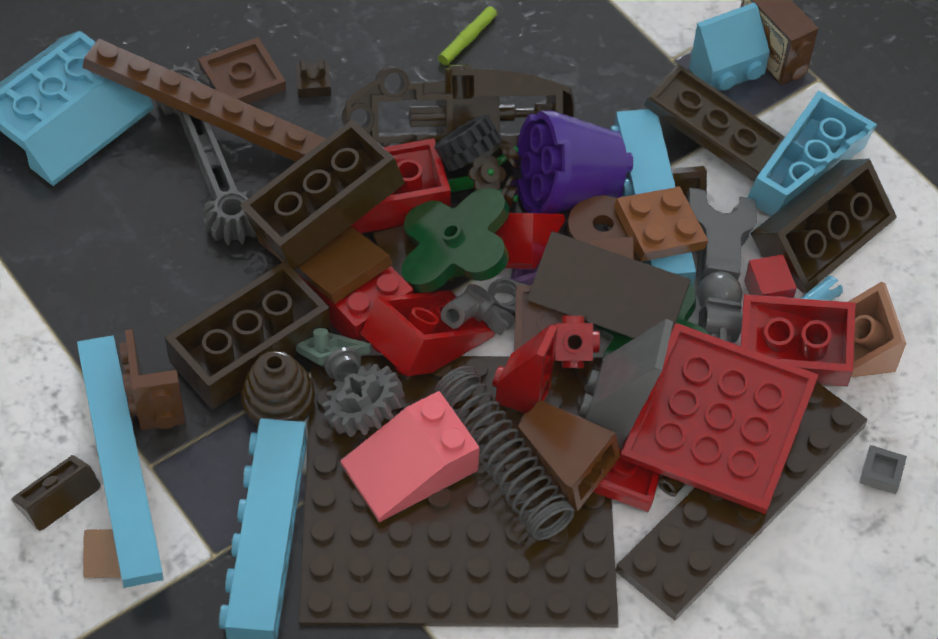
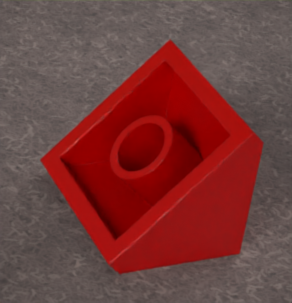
M509 213L506 222L494 233L503 240L509 253V260L505 268L535 269L542 259L551 231L558 233L565 222L564 214Z

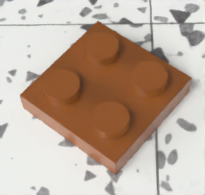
M680 187L620 197L615 201L614 209L628 237H633L635 250L641 262L704 250L708 243V239Z

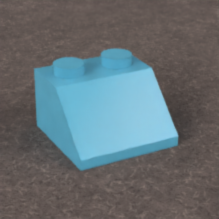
M751 3L697 23L689 69L694 75L720 91L730 89L732 86L747 80L757 79L765 74L770 50L758 6L755 3Z

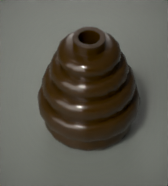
M274 350L260 355L246 374L240 396L243 410L254 425L259 427L260 418L304 422L312 410L315 390L309 374L297 360L284 351Z

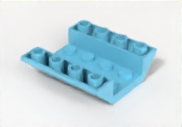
M81 31L61 37L0 82V131L26 151L30 168L52 186L60 182L154 109V105L149 97L82 68L84 57L96 42Z

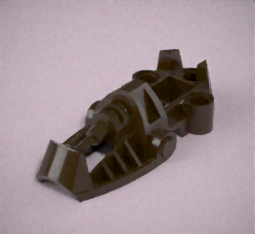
M450 65L449 68L445 69V81L410 82V78L405 71L397 67L388 66L382 68L377 73L374 81L362 87L346 101V106L341 116L342 122L345 125L350 121L351 115L355 110L364 109L367 113V121L361 127L382 147H388L392 143L405 144L433 138L437 143L460 125L466 124L467 121L473 120L477 116L488 114L502 137L501 142L504 145L510 142L513 147H516L519 133H500V122L515 121V118H527L529 114H537L544 110L555 111L575 118V105L572 88L531 74L508 70L472 68L471 65ZM396 73L400 77V86L396 91L388 92L384 85L385 79L388 75ZM500 96H546V102L535 103L534 108H515V105H500ZM436 100V106L409 107L408 116L410 127H437V132L379 133L378 102ZM495 145L492 150L485 152L483 156L486 158L494 156L497 159L504 153L499 145ZM467 163L464 167L472 166V163Z

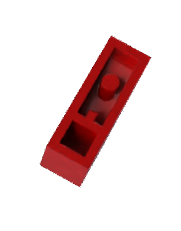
M550 324L510 355L505 367L500 365L497 368L492 382V386L496 387L495 402L524 414L530 412L539 400L545 402L551 389L557 326Z

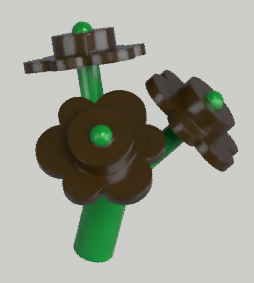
M500 141L498 145L504 154L497 159L494 156L476 158L472 162L473 168L468 171L467 176L448 180L451 193L473 188L476 191L484 188H493L500 191L509 208H513L518 201L519 189L516 188L517 180L510 176L503 190L500 189V182L506 178V172L500 165L509 160L519 172L521 169L517 161L521 157L518 154V147H513L510 142L504 145Z

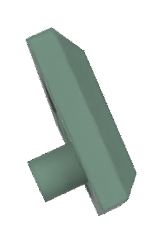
M325 328L315 329L313 331L314 337L296 344L297 353L320 366H324L327 357L339 348H354L360 357L371 352L370 343L328 333V330Z

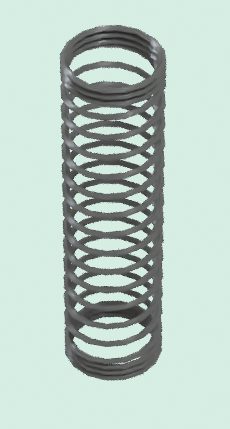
M462 366L450 371L437 383L434 393L440 391L442 394L453 381L468 375L452 385L444 396L448 404H451V408H453L455 403L471 395L479 386L484 388L483 393L474 396L461 408L453 409V411L458 412L457 416L459 418L463 410L477 404L485 395L490 396L489 402L477 407L468 417L459 419L464 421L463 425L465 426L469 419L483 413L490 405L495 404L497 406L494 412L482 417L474 426L466 427L467 430H470V435H472L476 428L489 422L496 414L501 413L503 415L500 421L489 426L480 435L472 436L473 439H477L476 443L478 444L484 436L495 431L502 423H509L507 430L496 435L488 443L478 445L480 448H483L482 453L479 454L480 463L486 466L489 475H493L494 483L499 485V490L502 494H506V500L512 504L514 512L519 513L520 521L526 523V530L534 540H544L556 535L571 522L575 510L568 501H564V495H556L559 487L557 485H550L552 480L550 476H543L545 468L537 466L539 459L531 457L532 449L524 447L525 440L518 438L519 431L517 429H511L513 422L505 420L506 412L499 411L500 404L493 401L494 395L492 393L486 392V384H480L481 377L474 367ZM470 379L464 387L450 394L456 386H458L463 381ZM509 432L516 433L512 440L500 446L495 452L484 455L490 445L503 439ZM514 442H522L519 449L507 455L502 461L491 464V461L497 454L508 449ZM527 450L529 452L525 459L514 464L509 470L497 473L504 463L516 457L521 451ZM490 457L488 463L483 458ZM535 460L532 468L520 474L516 479L504 482L511 472L520 468L527 461ZM497 466L493 473L490 470V467ZM542 470L537 478L523 488L511 491L518 481L527 477L532 471ZM504 475L501 482L496 479V476ZM542 479H548L547 484L532 496L517 501L525 490L534 486ZM503 485H510L507 491L503 489ZM555 489L554 493L538 506L524 510L531 500L541 495L545 490ZM517 494L514 501L509 498V495ZM556 498H561V499H562L561 501H558V502H555V503H552V504L546 506L545 508H543L541 511H539V512L533 517V515H534L540 508H542L543 506H545L546 504H548L551 500H554V499H556ZM524 503L521 510L516 508V504ZM561 511H565L553 524L538 529L548 518ZM531 513L527 520L522 517V514Z

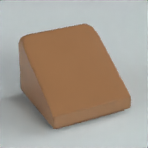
M87 529L84 531V578H121L112 529Z

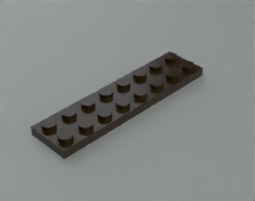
M816 382L766 514L694 488L616 565V573L676 621L865 428L868 419L819 382Z

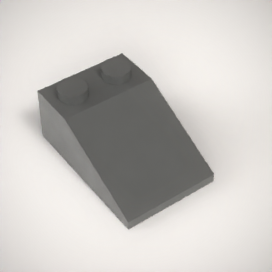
M663 320L604 357L598 371L591 369L584 390L588 391L589 394H584L577 415L615 432L619 448H622L662 372L673 321Z

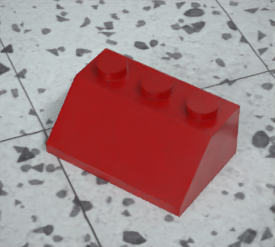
M434 138L383 147L395 158L405 184L353 223L351 227L359 233H366L403 226L404 220L411 209L432 200L440 201L451 208V190L441 158L434 148L436 144Z

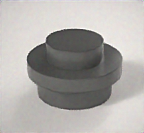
M339 348L327 357L324 363L325 371L329 377L336 381L344 382L347 372L352 374L358 373L361 367V357L354 348Z

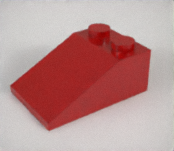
M391 266L335 304L303 279L328 305L331 325L343 337L367 343L370 342L360 333L376 297L413 294V288Z
M447 290L376 297L360 334L371 343L375 351L383 354L391 361L399 373L405 376L433 373L493 338L496 333L488 327L485 321L478 322L474 318H471L455 329L441 320L443 307L457 298L452 291Z
M744 294L741 347L818 374L817 382L821 385L848 387L853 373L856 303Z

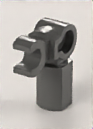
M469 284L464 293L446 304L441 312V320L453 329L474 318L478 322L485 321L488 327L500 336L505 329L509 330L515 321V317L510 312L495 305L497 301L484 288L476 284Z

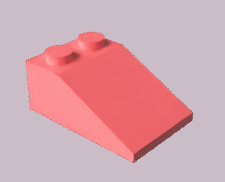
M438 391L402 410L341 460V466L378 522H381L477 472L480 447L444 396Z

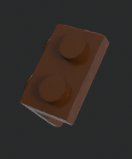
M133 329L125 330L126 342L119 343L122 365H124L125 370L123 381L125 394L128 396L130 416H138L141 430L153 428L168 429L175 425L186 424L177 370L142 375Z

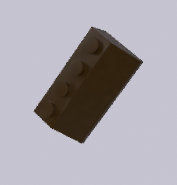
M870 158L841 160L750 234L762 258L784 255L796 288L802 293H807L894 221L897 216Z

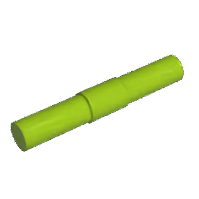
M488 6L438 56L439 62L447 66L497 16L496 9Z

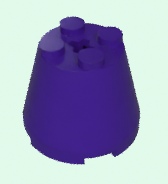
M540 111L537 114H529L519 133L516 147L519 149L518 154L522 156L520 164L522 179L517 180L516 186L519 189L521 203L528 213L558 214L570 211L578 202L594 196L620 198L623 193L626 175L633 169V155L626 151L625 143L619 131L555 111Z

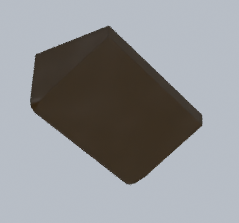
M71 455L13 496L11 501L37 530L42 531L101 488V484L90 465L75 455Z

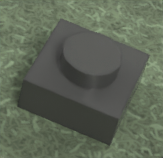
M870 445L859 483L896 494L900 486L907 456Z

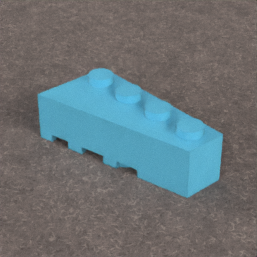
M818 90L757 176L747 198L754 199L756 208L769 216L774 215L841 160H850L863 150L877 124Z

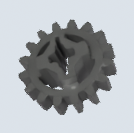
M374 364L369 371H366L365 367L361 366L357 374L347 372L344 382H334L337 389L326 393L329 401L324 402L322 406L326 411L324 413L331 427L336 429L338 434L346 431L349 437H353L357 430H361L362 434L366 435L369 427L380 429L384 418L388 420L394 418L391 411L392 409L402 407L399 399L405 397V393L402 390L403 385L396 373H392L388 366L380 369L378 364Z

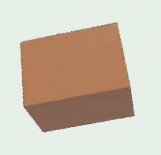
M881 281L848 301L856 303L854 359L851 377L896 372L907 344L886 283Z

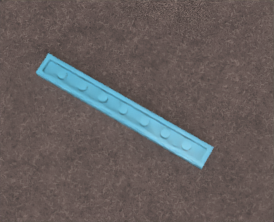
M114 335L77 341L123 588L164 580Z

